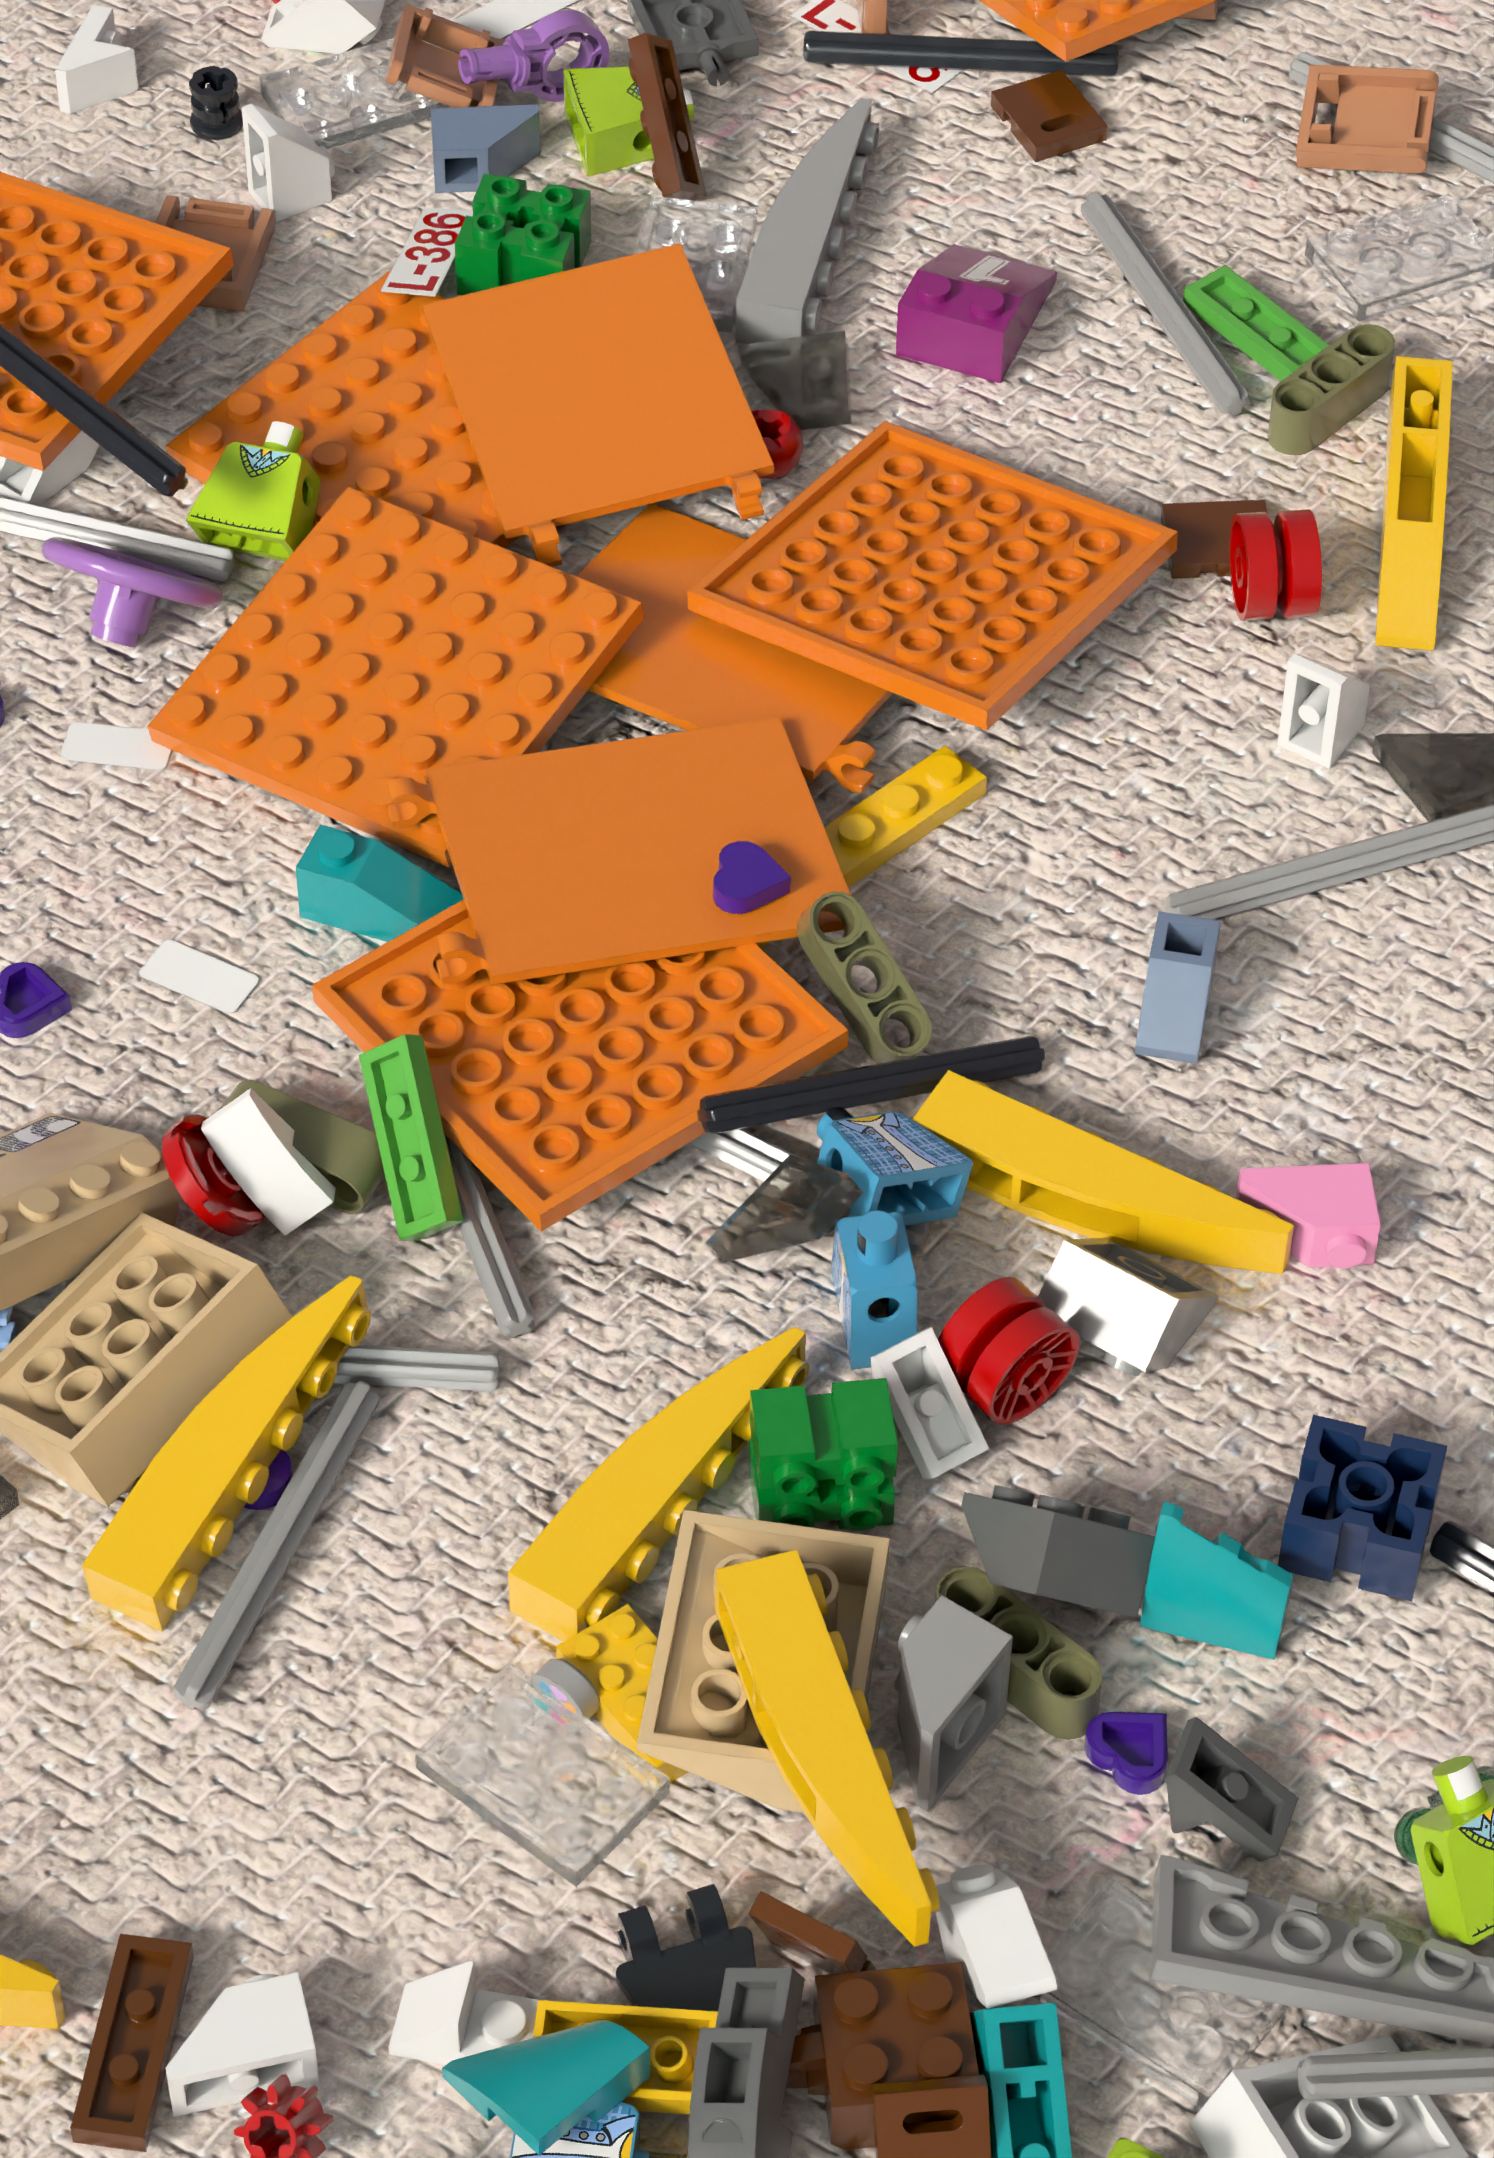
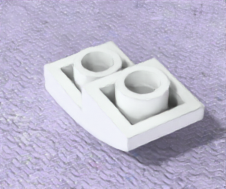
M251 1088L202 1122L201 1130L224 1166L253 1203L284 1236L334 1202L336 1187L292 1145L295 1131Z

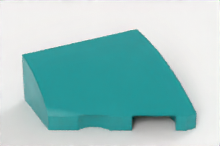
M1164 1502L1159 1516L1139 1627L1275 1660L1287 1616L1293 1574L1269 1560L1252 1556L1243 1548L1241 1543L1223 1532L1215 1540H1208L1180 1523L1184 1513L1183 1508L1176 1504Z
M597 2020L451 2060L442 2067V2077L485 2119L490 2121L497 2115L540 2156L583 2118L588 2116L594 2123H597L650 2077V2047L621 2025L611 2021Z

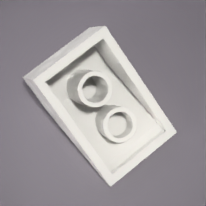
M1390 2035L1234 2070L1189 2123L1210 2158L1469 2157L1429 2095L1307 2100L1301 2096L1297 2077V2067L1300 2061L1309 2056L1401 2052Z

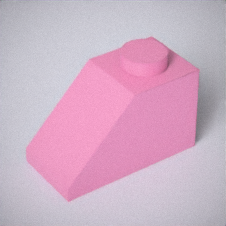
M1369 1163L1239 1169L1236 1199L1255 1208L1268 1210L1280 1219L1294 1225L1290 1250L1292 1257L1309 1268L1331 1266L1350 1268L1356 1265L1374 1264L1381 1223Z

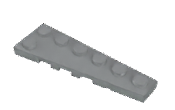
M1160 1855L1154 1874L1151 1980L1494 2045L1493 1957L1479 1956L1465 1948L1433 1938L1425 1941L1421 1946L1396 1938L1387 1931V1924L1360 1916L1356 1926L1316 1913L1318 1902L1291 1894L1286 1904L1248 1892V1880L1172 1856Z

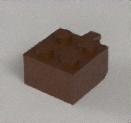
M962 1962L816 1975L814 1979L813 2004L815 2025L801 2028V2034L795 2036L786 2088H808L809 2095H824L830 2144L844 2150L875 2147L872 2084L979 2075ZM940 2110L910 2113L903 2121L906 2123L951 2120L958 2115L959 2111Z

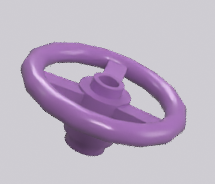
M50 537L42 545V554L45 559L59 566L97 579L98 587L89 615V619L94 621L90 634L110 642L136 648L139 636L146 635L154 605L161 598L212 609L218 607L223 600V592L218 585L158 563L61 537Z

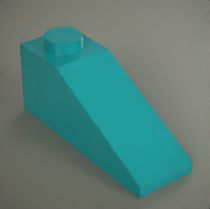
M321 824L296 865L299 913L301 918L389 942L463 900V895L378 840Z
M1056 2003L991 2008L970 2012L979 2075L985 2076L988 2085L991 2158H1072Z

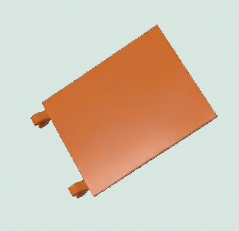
M681 243L422 305L423 315L505 538L509 539L527 535L530 538L536 561L551 567L562 565V559L557 548V544L560 543L556 529L557 526L724 485L732 489L735 505L741 520L764 515V509L758 494L762 493V486L758 477L773 474L774 464Z
M651 503L576 575V577L642 602L644 613L643 621L588 691L685 730L780 717L804 778L814 781L823 770L831 772L841 786L854 793H862L873 781L874 774L860 768H864L875 756V749L861 741L847 743L893 694L892 692L688 610L687 591L747 539Z
M780 717L424 769L426 784L419 783L408 777H399L387 782V788L392 800V804L387 805V811L392 827L399 829L409 828L418 824L427 815L436 814L477 938L473 939L459 932H449L437 937V945L442 959L437 960L436 966L443 984L451 985L464 982L481 969L487 970L491 985L794 938L798 937L797 923L801 914L822 895L832 891L845 892L851 895ZM736 841H748L757 844L791 876L790 893L743 914H732L721 910L713 901V879L718 871L719 854L722 848ZM819 912L818 925L823 933L844 930L843 923L837 915L831 912Z

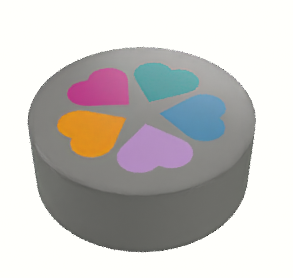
M549 1659L531 1677V1687L542 1705L552 1715L569 1726L575 1728L582 1727L600 1708L598 1692L594 1685L578 1668L565 1660Z

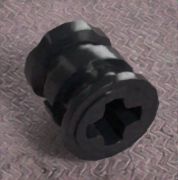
M216 66L204 67L195 71L189 81V89L192 94L191 109L193 111L190 117V126L193 132L200 137L212 140L229 138L237 134L243 126L242 112L239 109V95L236 91L238 79L230 69Z

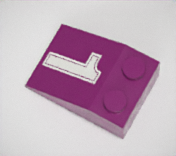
M953 244L916 271L900 299L897 314L896 355L1001 383L1057 280V271Z

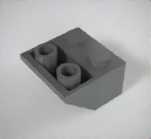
M998 1485L994 1486L992 1498L964 1492L961 1506L990 1584L1137 1618L1155 1536L1128 1530L1131 1516L1090 1507L1088 1519L1086 1520L1083 1519L1085 1507L1080 1506L1081 1504L1040 1495L1037 1508L1032 1507L1035 1494Z

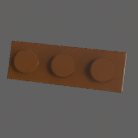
M643 33L628 39L631 53L629 71L634 83L639 88L643 106L640 114L641 125L646 136L650 139L655 160L652 165L654 181L665 198L685 203L705 198L707 194L672 40L650 33Z
M120 1933L70 2127L73 2143L147 2152L166 2074L165 2067L169 2062L194 1959L192 1943Z

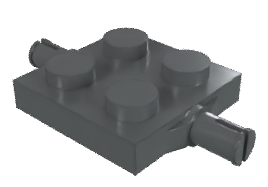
M627 0V11L638 34L650 33L672 40L679 72L689 68L702 67L707 76L708 83L712 86H717V79L720 86L728 81L730 74L724 63L759 55V38L740 0Z

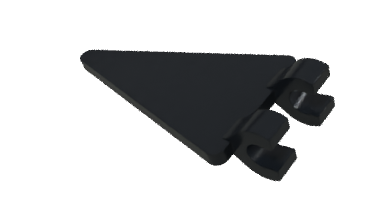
M715 1884L688 1891L686 1894L690 1908L686 1909L685 1916L695 1941L663 1951L660 1950L655 1927L646 1905L618 1913V1921L622 1930L617 1931V1938L627 1962L617 1967L615 1979L617 1985L632 2006L718 2012L726 1968H756L752 1932L743 1926L729 1929L725 1910Z

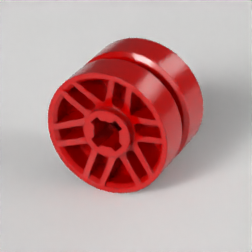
M1310 509L1279 511L1275 517L1274 524H1272L1267 512L1235 514L1230 529L1229 562L1232 595L1238 618L1241 621L1272 619L1277 605L1284 618L1316 616L1321 602L1322 560L1319 533L1313 512Z
M1015 1277L999 1278L976 1291L952 1315L938 1338V1342L962 1392L968 1393L969 1399L992 1421L1000 1425L1017 1422L1046 1402L1069 1374L1080 1348V1337L1077 1331L1052 1309L1045 1308L1044 1302Z

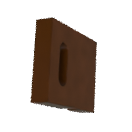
M1063 70L991 91L992 109L1002 121H1009L1011 124L1010 131L1035 162L1106 141L1107 124Z
M1265 499L1162 504L1161 524L1178 531L1177 551L1168 558L1171 579L1200 578V573H1217V577L1230 576L1229 542L1233 516L1240 513L1267 512Z
M762 1891L758 1894L748 1914L770 1943L829 1974L876 1970L872 1962L867 1960L868 1956L859 1943L853 1938Z
M984 2075L872 2084L876 2158H991L988 2085ZM940 2110L959 2111L958 2115L951 2120L906 2123L903 2121L910 2113Z

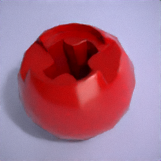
M766 409L751 411L774 464L773 474L758 478H782L799 463L804 449L801 429L796 421L783 411Z

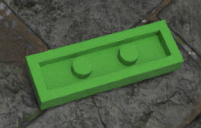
M1227 265L1184 288L1183 301L1189 310L1280 381L1284 380L1329 346V344Z
M404 1034L360 1054V1064L399 1241H418L464 1222L423 1036Z

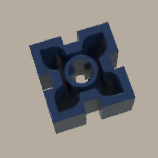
M1313 1415L1301 1459L1299 1478L1295 1481L1284 1523L1278 1566L1289 1573L1331 1582L1334 1569L1359 1574L1358 1589L1412 1602L1423 1559L1426 1538L1429 1534L1439 1493L1448 1446L1395 1433L1393 1434L1391 1446L1365 1441L1367 1429L1365 1426Z

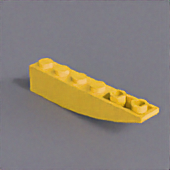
M1396 356L1388 409L1375 633L1376 646L1434 651L1446 504L1453 361Z
M948 1070L912 1119L973 1161L966 1185L967 1189L1027 1216L1091 1238L1107 1237L1127 1248L1201 1264L1283 1274L1288 1266L1294 1229L1293 1224L1280 1219L1268 1210L1255 1208L1226 1195L1210 1184L1197 1182L1168 1169L1152 1158L1141 1157L1112 1144L1094 1132L1083 1131L1054 1118L1038 1107L1025 1105L996 1092L980 1081L967 1079Z
M350 1275L293 1316L248 1354L193 1409L153 1458L82 1564L92 1600L160 1631H163L175 1611L182 1612L187 1608L195 1595L198 1586V1576L211 1556L217 1558L226 1549L233 1534L234 1521L245 1504H253L262 1494L269 1476V1465L280 1450L287 1451L294 1445L301 1432L303 1416L316 1397L319 1399L323 1398L332 1387L337 1374V1364L348 1347H356L366 1335L371 1321V1312L368 1310L362 1279Z
M794 1326L736 1358L680 1395L631 1434L586 1478L508 1571L510 1612L556 1638L566 1641L618 1610L620 1598L634 1581L641 1583L649 1576L657 1562L659 1550L672 1534L679 1535L683 1510L696 1511L699 1501L710 1488L719 1489L728 1479L735 1463V1457L749 1442V1439H752L749 1423L750 1390L804 1385L809 1372V1364L805 1362L806 1332Z
M797 1549L715 1569V1612L757 1727L785 1783L820 1838L863 1893L914 1947L927 1944L929 1942L931 1913L939 1911V1897L936 1884L928 1868L920 1870L917 1868L911 1852L916 1849V1838L910 1815L905 1807L895 1809L889 1790L893 1789V1777L889 1760L882 1747L872 1749L866 1731H869L871 1728L868 1706L861 1689L850 1690L844 1675L849 1669L846 1648L839 1631L828 1632L822 1616L827 1614V1605L818 1575L812 1574L807 1576Z

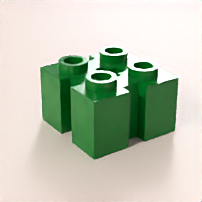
M483 174L472 201L473 216L466 215L455 242L457 295L462 296L582 267L591 244V191L570 188L564 185L548 184L541 192L527 190L526 180L515 179L509 176Z
M887 1378L832 1383V1393L806 1395L805 1385L750 1390L749 1423L752 1439H749V1477L756 1520L814 1528L815 1522L838 1520L839 1529L864 1531L876 1526L893 1524L895 1505L893 1477H896L898 1442Z

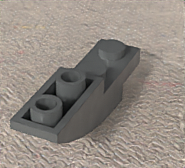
M726 1968L715 2028H700L690 2103L688 2158H789L793 2132L781 2123V2116L805 1978L795 1969Z

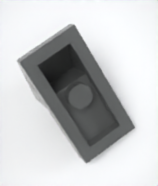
M1198 1717L1187 1720L1166 1775L1172 1832L1177 1834L1209 1822L1259 1862L1278 1856L1299 1798Z

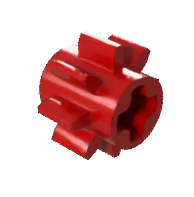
M282 2074L268 2086L267 2091L256 2087L242 2099L241 2103L244 2109L252 2116L245 2119L234 2129V2135L243 2137L245 2146L251 2154L250 2158H318L326 2150L323 2141L316 2134L321 2133L334 2119L333 2115L323 2113L322 2105L316 2097L318 2088L315 2085L308 2089L300 2086H291L287 2074Z

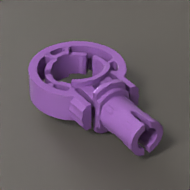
M563 10L543 17L533 24L530 29L513 31V35L508 36L502 46L462 49L459 54L462 59H458L460 76L465 84L505 79L512 92L531 90L537 97L543 100L559 102L564 101V69L547 71L550 61L557 54L555 50L568 41L580 42L579 54L574 61L570 62V68H604L609 60V45L605 36L588 15L580 11Z

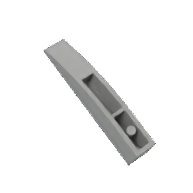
M861 98L825 132L800 161L778 193L760 229L736 299V342L801 352L807 332L817 331L822 310V299L819 296L820 294L829 295L834 272V264L831 260H840L844 248L845 227L842 226L843 224L851 225L853 222L857 203V192H854V190L864 189L868 171V157L866 155L874 156L878 145L879 123L871 122V99Z

